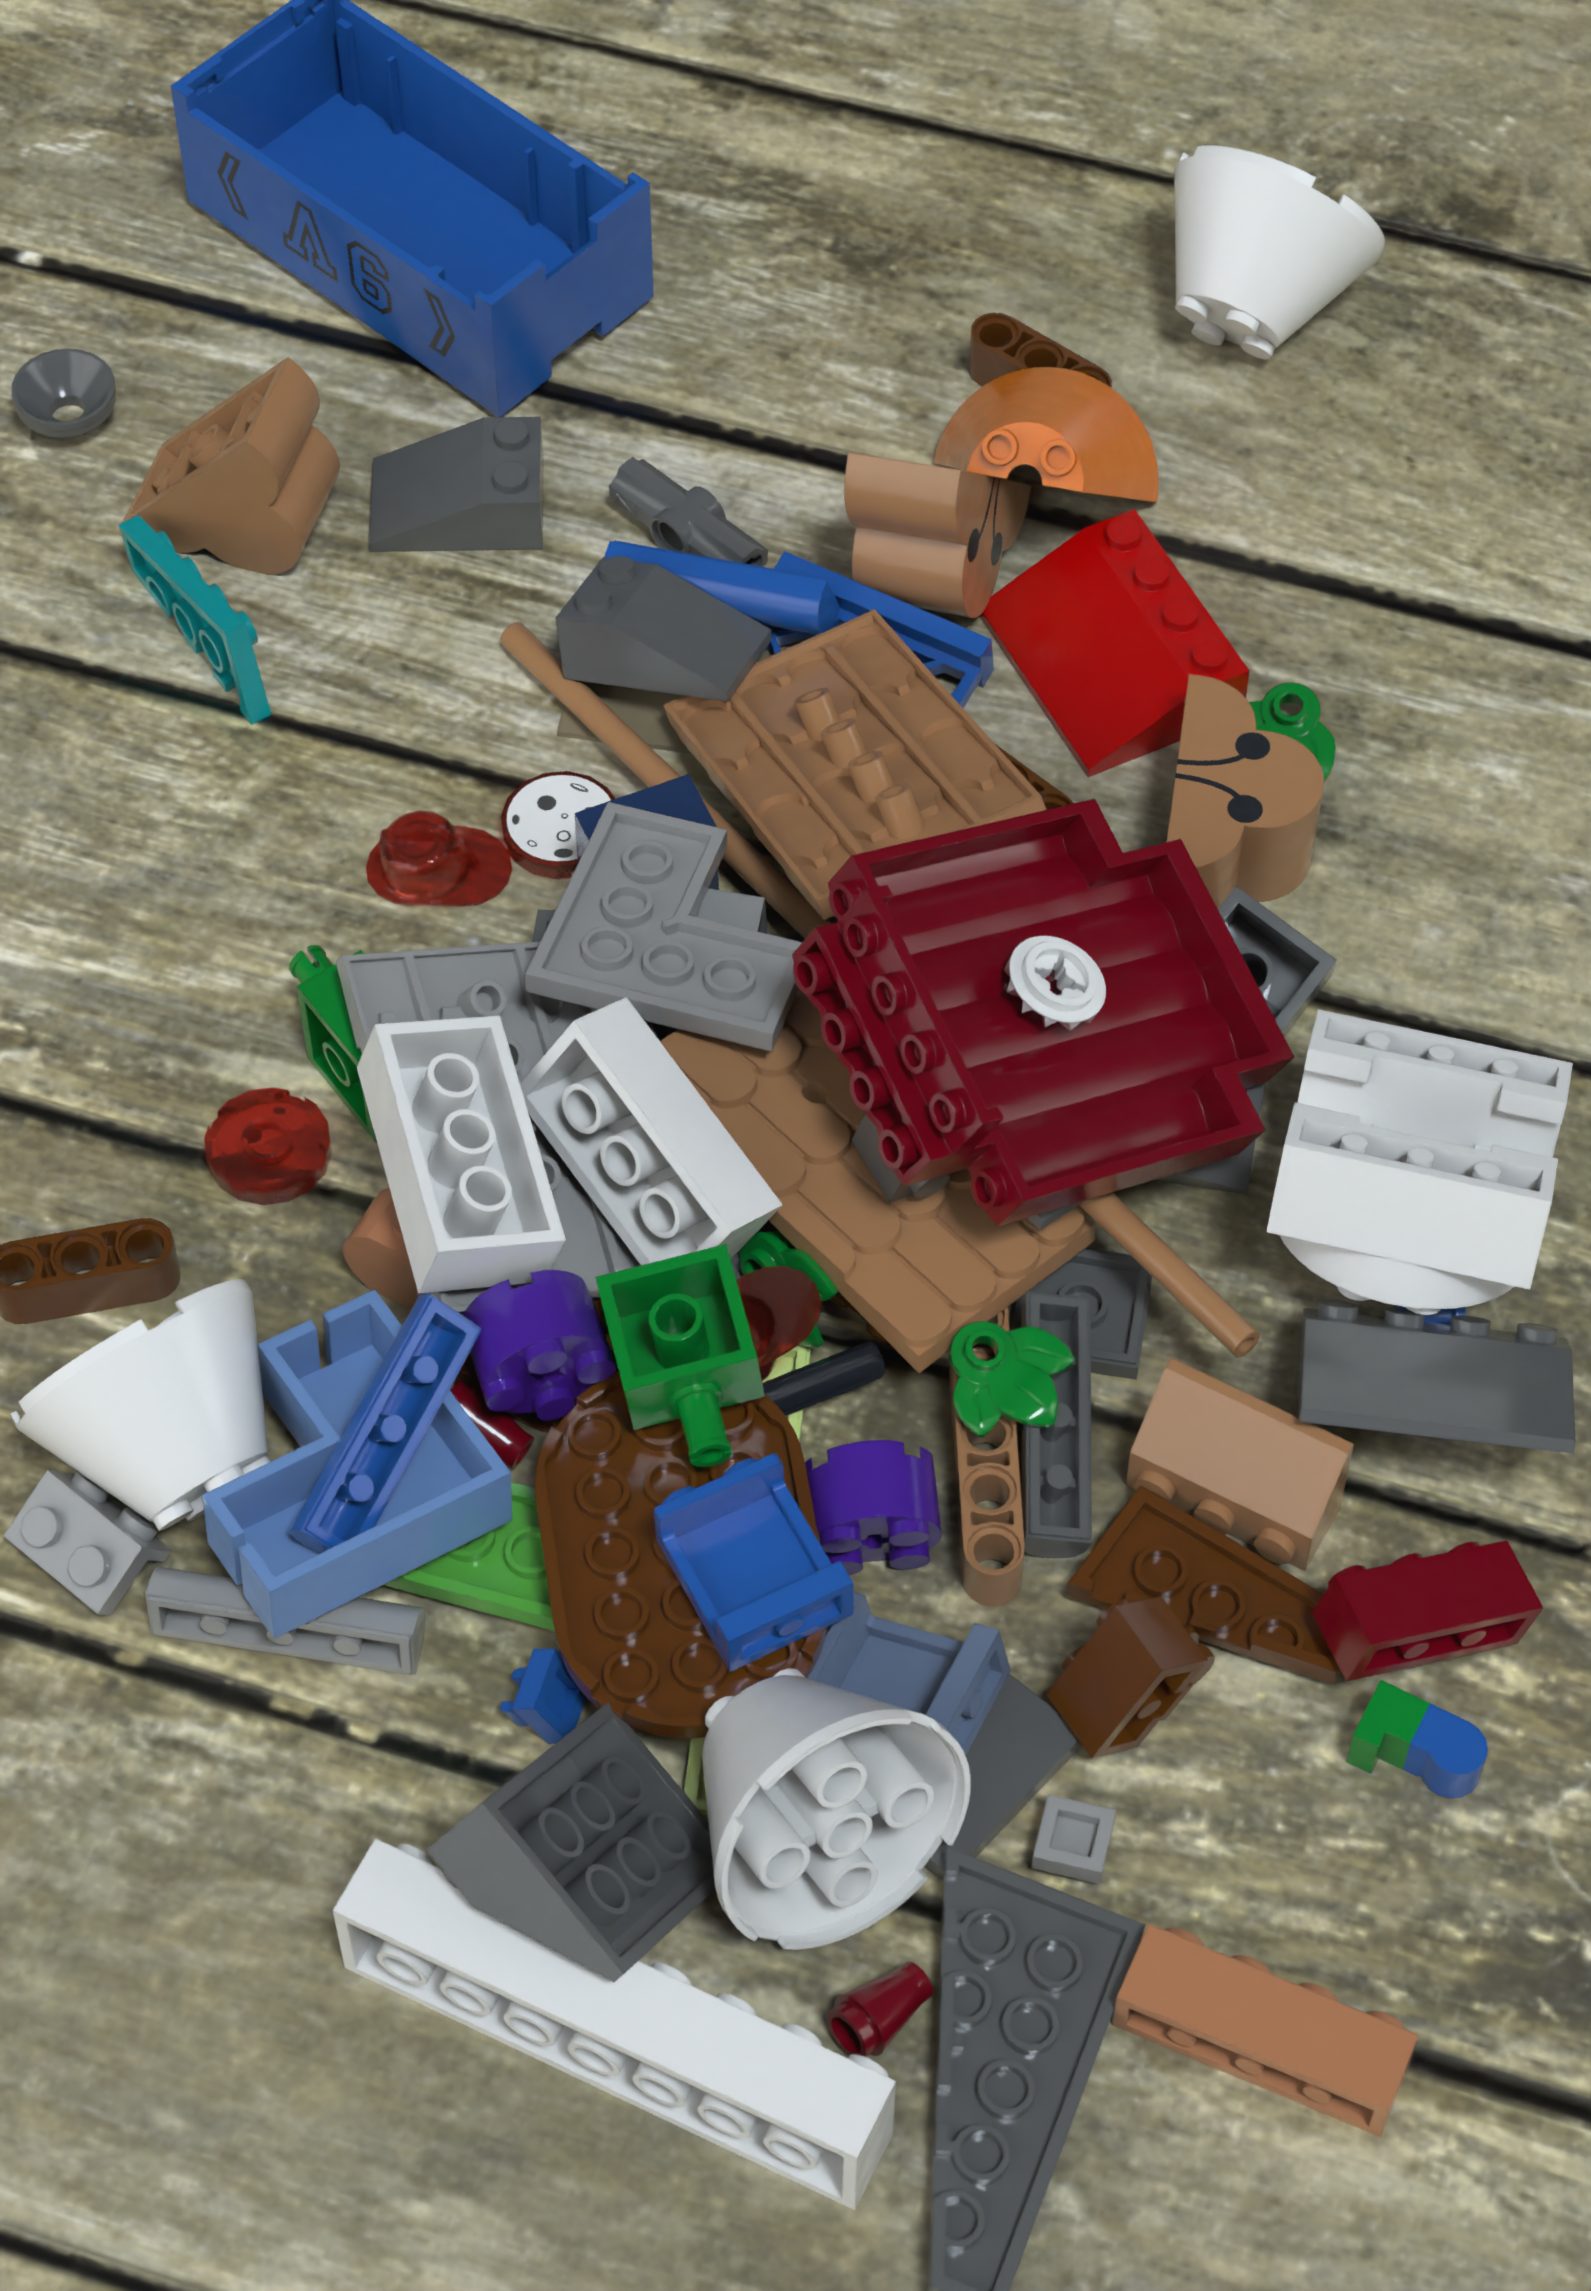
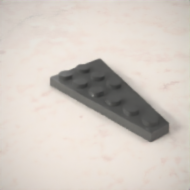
M946 1847L943 1871L928 2291H1009L1115 2009L1116 1997L1132 1963L1146 1924L950 1847Z

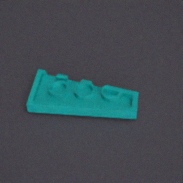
M139 515L118 524L133 573L167 617L175 616L185 640L197 654L204 650L214 667V678L224 691L228 692L237 688L241 701L239 704L240 711L248 722L252 725L272 715L252 646L258 642V636L247 614L242 610L236 613L229 606L220 587L215 583L208 585L202 579L193 560L188 556L182 559L176 553L171 540L164 531L155 532Z

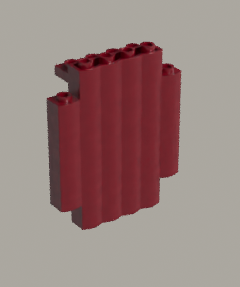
M1096 799L851 855L828 882L830 907L839 921L816 927L792 954L795 982L798 988L807 995L820 1012L822 1019L821 1032L825 1044L848 1069L850 1093L854 1103L863 1110L877 1128L879 1136L878 1149L883 1162L892 1169L905 1186L969 1168L973 1198L997 1226L1240 1154L1266 1131L1245 1088L1268 1082L1295 1058L1183 841L1178 839L1123 853ZM1036 936L1058 937L1075 944L1094 960L1105 981L1106 997L1102 1008L1090 1023L1083 1021L1069 1031L1060 1022L1044 1027L1041 1015L1034 1010L1022 1013L1023 1000L1018 996L1007 993L1010 976L1004 971L1013 951L1021 942ZM1052 970L1045 980L1050 983V991L1058 995L1062 991L1057 988V980L1054 979L1056 971Z

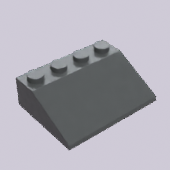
M1335 1300L1319 1301L1318 1309L1303 1308L1294 1382L1300 1422L1574 1454L1575 1414L1572 1349L1566 1338L1557 1337V1328L1535 1323H1518L1517 1332L1490 1329V1320L1465 1315L1451 1316L1450 1325L1424 1322L1425 1315L1414 1313L1405 1308H1386L1384 1317L1358 1314V1305Z
M609 1702L480 1803L427 1849L440 1865L446 1879L463 1893L473 1907L612 1982L623 1976L716 1889L709 1822L631 1727L612 1712Z

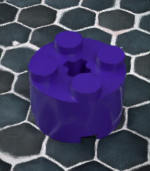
M542 1270L530 1273L533 1280L532 1284L512 1289L508 1279L490 1287L472 1301L463 1316L481 1328V1332L470 1351V1356L487 1407L492 1411L511 1413L536 1412L537 1417L541 1420H554L567 1415L575 1406L574 1399L585 1390L612 1376L616 1370V1365L593 1298L584 1280L580 1276L567 1271Z
M892 1440L861 1441L828 1449V1462L814 1469L812 1457L805 1462L819 1542L831 1564L841 1561L847 1573L853 1575L863 1569V1562L890 1560L891 1567L901 1570L916 1569L930 1562L929 1550L941 1540L942 1530L934 1460L928 1450L920 1447L919 1458L905 1454L904 1442Z

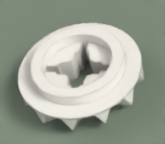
M1036 936L1024 940L1015 948L1004 969L1010 976L1007 993L1018 996L1023 1000L1022 1013L1034 1010L1040 1014L1044 1027L1060 1022L1067 1030L1071 1031L1083 1021L1090 1023L1104 1004L1106 985L1099 967L1085 951L1067 940L1053 936ZM1052 970L1056 971L1054 979L1057 980V988L1062 991L1058 995L1050 991V983L1045 980Z

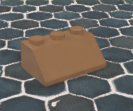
M1171 1358L1164 1369L1130 1451L1126 1485L1134 1488L1136 1491L1140 1486L1146 1488L1223 1535L1229 1534L1254 1546L1263 1557L1274 1563H1289L1306 1571L1340 1510L1354 1444L1311 1423L1300 1422L1298 1417Z

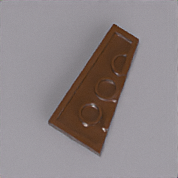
M1142 1486L1137 1489L1068 1582L1066 1596L1104 1609L1123 1599L1136 1602L1162 1596L1183 1626L1190 1624L1199 1634L1200 1641L1334 1685L1342 1673L1311 1613L1323 1596V1593Z

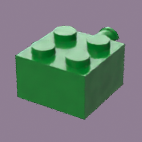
M310 945L307 947V951L314 959L313 963L310 962L301 950L292 958L289 964L290 973L301 983L297 985L308 1059L371 1138L377 1142L357 1071L362 1052L361 1048L357 1049L337 965L330 961L321 946ZM360 950V951H358V952H356V953H354V954H352V955L364 954V953H363L362 950Z
M723 1244L595 1277L633 1429L636 1430L680 1418L692 1465L709 1467L726 1461L732 1455V1448L726 1436L720 1408L765 1397L758 1358L727 1245Z

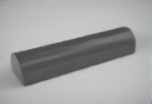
M1026 1291L1022 1298V1327L1033 1326L1056 1336L1069 1348L1074 1361L1063 1372L1050 1376L1053 1380L1058 1399L1055 1424L1050 1428L1021 1423V1502L1024 1551L1041 1558H1070L1083 1554L1092 1544L1090 1298Z

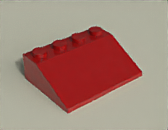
M1135 509L1080 530L989 598L985 610L979 616L1087 777L1180 741L1189 674L1218 679L1237 689L1245 698L1247 695L1250 670Z

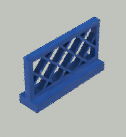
M784 551L773 568L826 578L840 606L833 628L875 609L933 675L946 673L961 680L954 693L950 694L962 708L965 707L977 686L984 687L994 670L992 639L786 551ZM764 625L770 628L772 632V640L765 650L772 649L773 654L781 652L779 646L816 636V634L789 629L774 633L772 626Z

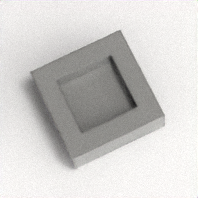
M1048 1794L1031 1868L1100 1884L1115 1822L1116 1810Z

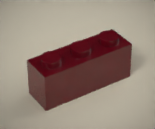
M1508 1540L1481 1546L1477 1542H1466L1454 1547L1447 1553L1423 1557L1419 1553H1413L1397 1559L1392 1564L1366 1569L1362 1565L1345 1568L1329 1580V1587L1311 1613L1347 1682L1516 1645L1544 1607Z

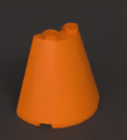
M1034 367L1005 374L979 388L967 398L949 420L941 435L933 463L958 470L1005 479L1009 478L1010 473L1015 467L1028 464L1039 471L1042 477V485L1151 502H1157L1159 471L1157 457L1150 435L1139 416L1119 393L1105 383L1089 375L1065 368Z

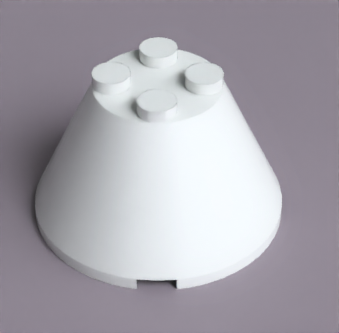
M1215 145L1197 146L1192 157H1188V154L1183 152L1174 169L1175 309L1194 323L1191 333L1201 341L1221 346L1223 341L1226 340L1240 345L1245 352L1254 357L1264 360L1270 359L1274 350L1378 262L1385 247V239L1380 227L1363 208L1346 195H1341L1337 203L1313 189L1312 186L1316 177L1296 167L1238 148Z
M243 1279L225 1281L186 1296L175 1302L179 1311L169 1316L153 1329L148 1331L142 1319L84 1352L42 1381L19 1401L25 1415L20 1416L17 1411L10 1413L16 1428L152 1523L154 1522L159 1531L178 1523L184 1518L189 1522L204 1515L203 1494L270 1462L267 1457L269 1452L253 1293L247 1282Z
M793 1668L781 1670L773 1677L749 1686L736 1696H726L719 1699L709 1708L705 1716V1724L709 1730L703 1744L702 1760L715 1888L721 1907L728 1918L743 1935L754 1942L760 1937L777 1940L783 1949H808L843 1940L872 1926L902 1905L928 1880L921 1870L934 1855L943 1840L947 1845H953L961 1829L971 1791L969 1764L964 1751L956 1739L943 1725L933 1718L805 1678L800 1671Z

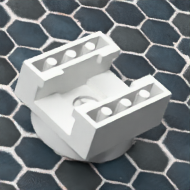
M1318 1009L1308 1047L1298 1102L1294 1103L1284 1143L1266 1232L1279 1235L1285 1246L1303 1265L1324 1280L1336 1285L1339 1292L1345 1297L1358 1301L1371 1299L1403 1306L1421 1315L1436 1314L1441 1309L1461 1308L1485 1303L1507 1293L1515 1286L1530 1290L1553 1198L1558 1159L1553 1158L1567 1105L1573 1063Z

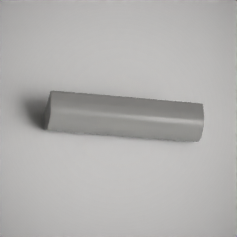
M156 1567L145 1593L151 1634L409 1675H416L424 1642L426 1625L424 1607L357 1597L273 1639L244 1597L243 1584L237 1586L230 1577Z

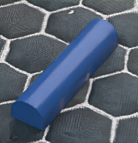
M616 540L614 542L609 541L604 558L624 556L631 558L635 562L657 564L767 626L818 635L833 628L840 609L828 581L822 577Z
M420 1294L291 1527L290 1534L295 1539L320 1554L376 1526L481 1332L479 1326L431 1294Z

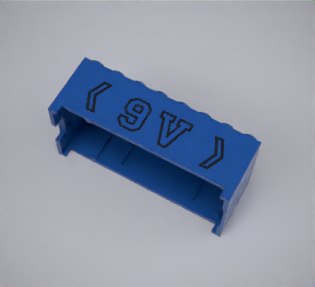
M291 0L171 85L188 201L497 417H501L551 378V360L593 327L594 332L603 337L654 297L649 182L633 172L627 177V185L349 0Z

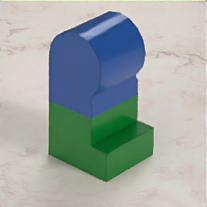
M1380 1680L1352 1736L1346 1763L1372 1774L1380 1759L1408 1773L1422 1777L1427 1787L1439 1796L1450 1799L1462 1798L1470 1794L1479 1784L1487 1757L1488 1746L1486 1738L1480 1729L1472 1723Z

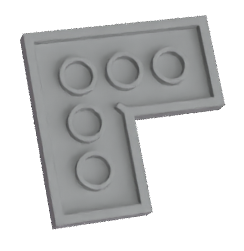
M608 802L526 970L525 992L595 1009H601L627 997L644 1021L773 1051L799 990L793 975L794 962L792 954L802 942L696 917L726 851V829Z

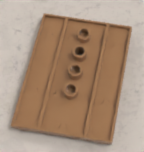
M875 609L756 662L729 701L684 695L663 705L668 720L677 731L679 739L707 770L712 782L749 823L754 835L784 868L787 878L823 920L835 916L829 903L830 891L828 882L851 855L1046 810L1041 795Z
M800 989L796 994L773 1051L677 1029L660 1041L783 1204L769 1221L796 1249L805 1251L814 1259L843 1297L918 1373L922 1372L950 1350L954 1336L962 1327L978 1321L988 1322L1023 1296L1026 1291L1032 1289L1095 1241V1224L1085 1216L1084 1209L1079 1205L1041 1230L1027 1218L997 1226L984 1209L974 1200L968 1168L949 1173L950 1179L948 1183L928 1197L916 1198L913 1194L889 1203L852 1142V1138L865 1113L852 1099L848 1069L825 1044L821 1032L822 1019L820 1012Z

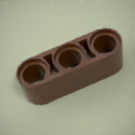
M1003 313L984 314L977 318L971 326L969 374L972 380L980 386H984L996 378L1018 370L1034 367H1056L1081 372L1096 378L1112 388V380L1104 369L1009 315Z
M140 1218L1 1244L0 1316L5 1321L14 1324H30L166 1298L177 1288L181 1274L172 1233L161 1221L152 1218ZM148 1257H157L150 1262H140ZM82 1269H92L83 1274H75ZM19 1280H27L20 1285H11Z

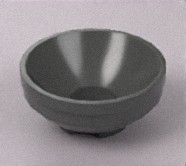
M56 349L30 359L16 373L11 386L12 400L23 423L37 433L61 439L85 435L97 428L111 414L116 402V384L111 368L103 359L95 354L78 349ZM73 405L84 410L79 418L71 421H60L53 417L54 412L64 406Z

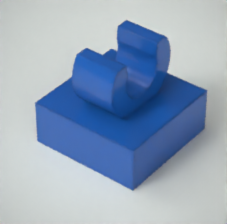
M533 1649L527 1667L518 1668L512 1673L511 1679L520 1686L515 1701L502 1702L500 1710L516 1725L522 1727L530 1726L548 1744H556L576 1728L587 1697L572 1680L560 1653L556 1649Z

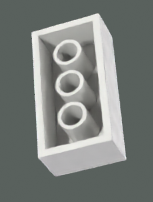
M627 997L574 1020L520 1083L530 1117L640 1265L723 1244L727 1245L730 1259H732L783 1205Z
M486 1016L375 1024L358 1063L357 1071L418 1294L492 1287L508 1279L510 1285L533 1283L530 1273L551 1270L566 1239L501 1017Z

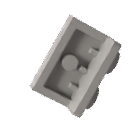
M47 1470L4 1534V1537L97 1614L111 1615L147 1560L165 1562L172 1550L155 1536L159 1530L154 1522H150L131 1508L125 1507L122 1510L108 1498L110 1493L80 1472L76 1471L75 1474Z

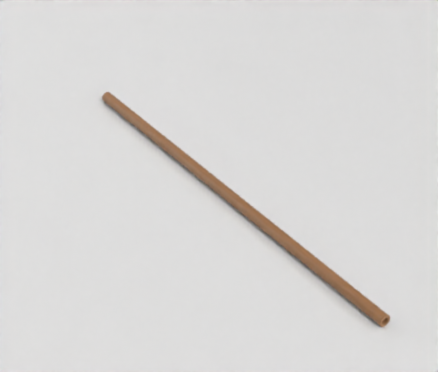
M515 622L504 630L501 635V644L648 787L681 777L583 681L564 679L562 661L522 623ZM701 796L716 826L727 830V848L722 859L761 897H765V900L799 934L806 939L816 927L833 923L829 918L823 920L799 890ZM1113 1192L1087 1199L1079 1204L1236 1358L1245 1356L1255 1347L1260 1337L1259 1333Z

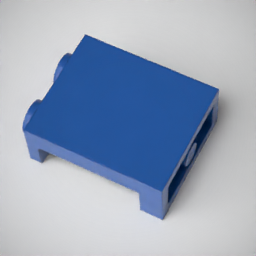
M776 1453L759 1460L755 1458L742 1460L730 1467L724 1476L698 1488L689 1486L673 1492L661 1505L654 1509L656 1541L729 1672L854 1614L853 1581L841 1561L831 1564L785 1484L783 1464Z

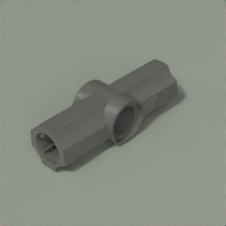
M632 457L619 467L617 475L609 485V498L648 526L654 541L660 549L761 567L767 564L768 549L728 521L721 504L708 490L694 486L687 491L644 459L636 460Z

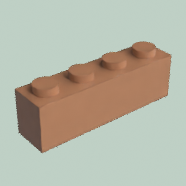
M1148 1924L1116 1997L1112 2022L1113 2026L1381 2137L1419 2036L1406 2030L1405 2025L1390 2014L1376 2010H1370L1366 2013L1338 2002L1337 1997L1322 1986L1306 1982L1297 1985L1271 1974L1267 1966L1254 1958L1244 1955L1229 1957L1205 1947L1197 1936L1186 1930L1174 1927L1164 1930Z

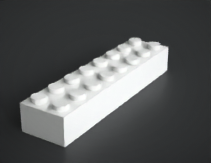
M375 1838L333 1909L344 1967L853 2210H856L893 2136L896 2081L889 2078L886 2070L875 2061L857 2054H851L848 2058L822 2047L821 2041L805 2028L790 2023L783 2024L781 2028L756 2016L755 2010L748 2003L734 1995L719 1993L715 1997L691 1986L690 1980L682 1972L664 1963L656 1962L650 1967L638 1961L623 1976L612 1982L473 1907L463 1893L446 1879L442 1869L436 1867L434 1861L426 1853L414 1846L398 1844L395 1848Z

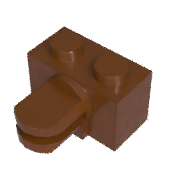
M1162 1596L1136 1602L1123 1599L1106 1608L1096 1620L1097 1630L1085 1645L1073 1651L1063 1661L1061 1668L1064 1672L1046 1693L1091 1758L1137 1748L1154 1726L1170 1715L1192 1686L1210 1670L1214 1663L1215 1656L1204 1643L1197 1644L1199 1642V1634L1191 1624L1183 1626Z

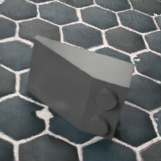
M483 417L373 458L370 552L543 550L544 457L541 417Z
M624 556L603 557L555 617L564 679L720 701H729L772 640L770 628L657 564L635 562L631 558Z
M1235 886L1218 908V911L1282 1034L1285 1036L1331 978L1337 959Z

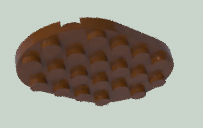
M619 1372L585 1390L576 1398L577 1405L562 1419L556 1429L551 1427L540 1450L535 1473L536 1506L558 1650L568 1673L582 1693L598 1708L609 1702L612 1712L630 1727L650 1734L672 1738L706 1737L709 1729L705 1724V1716L709 1708L719 1699L726 1696H736L749 1686L771 1678L787 1668L797 1669L805 1678H808L820 1656L827 1627L729 1672L656 1541L654 1509L661 1505L670 1494L681 1488L689 1486L698 1488L724 1476L730 1467L742 1460L749 1458L759 1460L776 1453L783 1464L785 1484L819 1541L805 1460L800 1442L787 1417L765 1395L764 1398L761 1397L720 1408L726 1436L731 1444L732 1455L720 1464L709 1467H697L690 1462L689 1448L680 1418L636 1430L633 1429Z

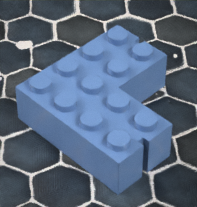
M375 1289L322 1314L325 1356L328 1365L320 1369L317 1328L311 1319L257 1344L263 1395L297 1441L300 1448L202 1495L208 1544L236 1585L243 1584L244 1597L273 1639L512 1520L511 1472L449 1390L375 1527L320 1554L308 1548L290 1534L291 1527L402 1327Z

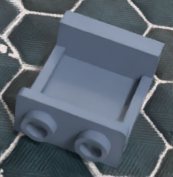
M853 1591L854 1614L827 1627L820 1656L808 1679L933 1718L943 1725L956 1739L966 1756L1011 1671L1000 1631L974 1623L964 1642L875 1617L870 1611L866 1596Z

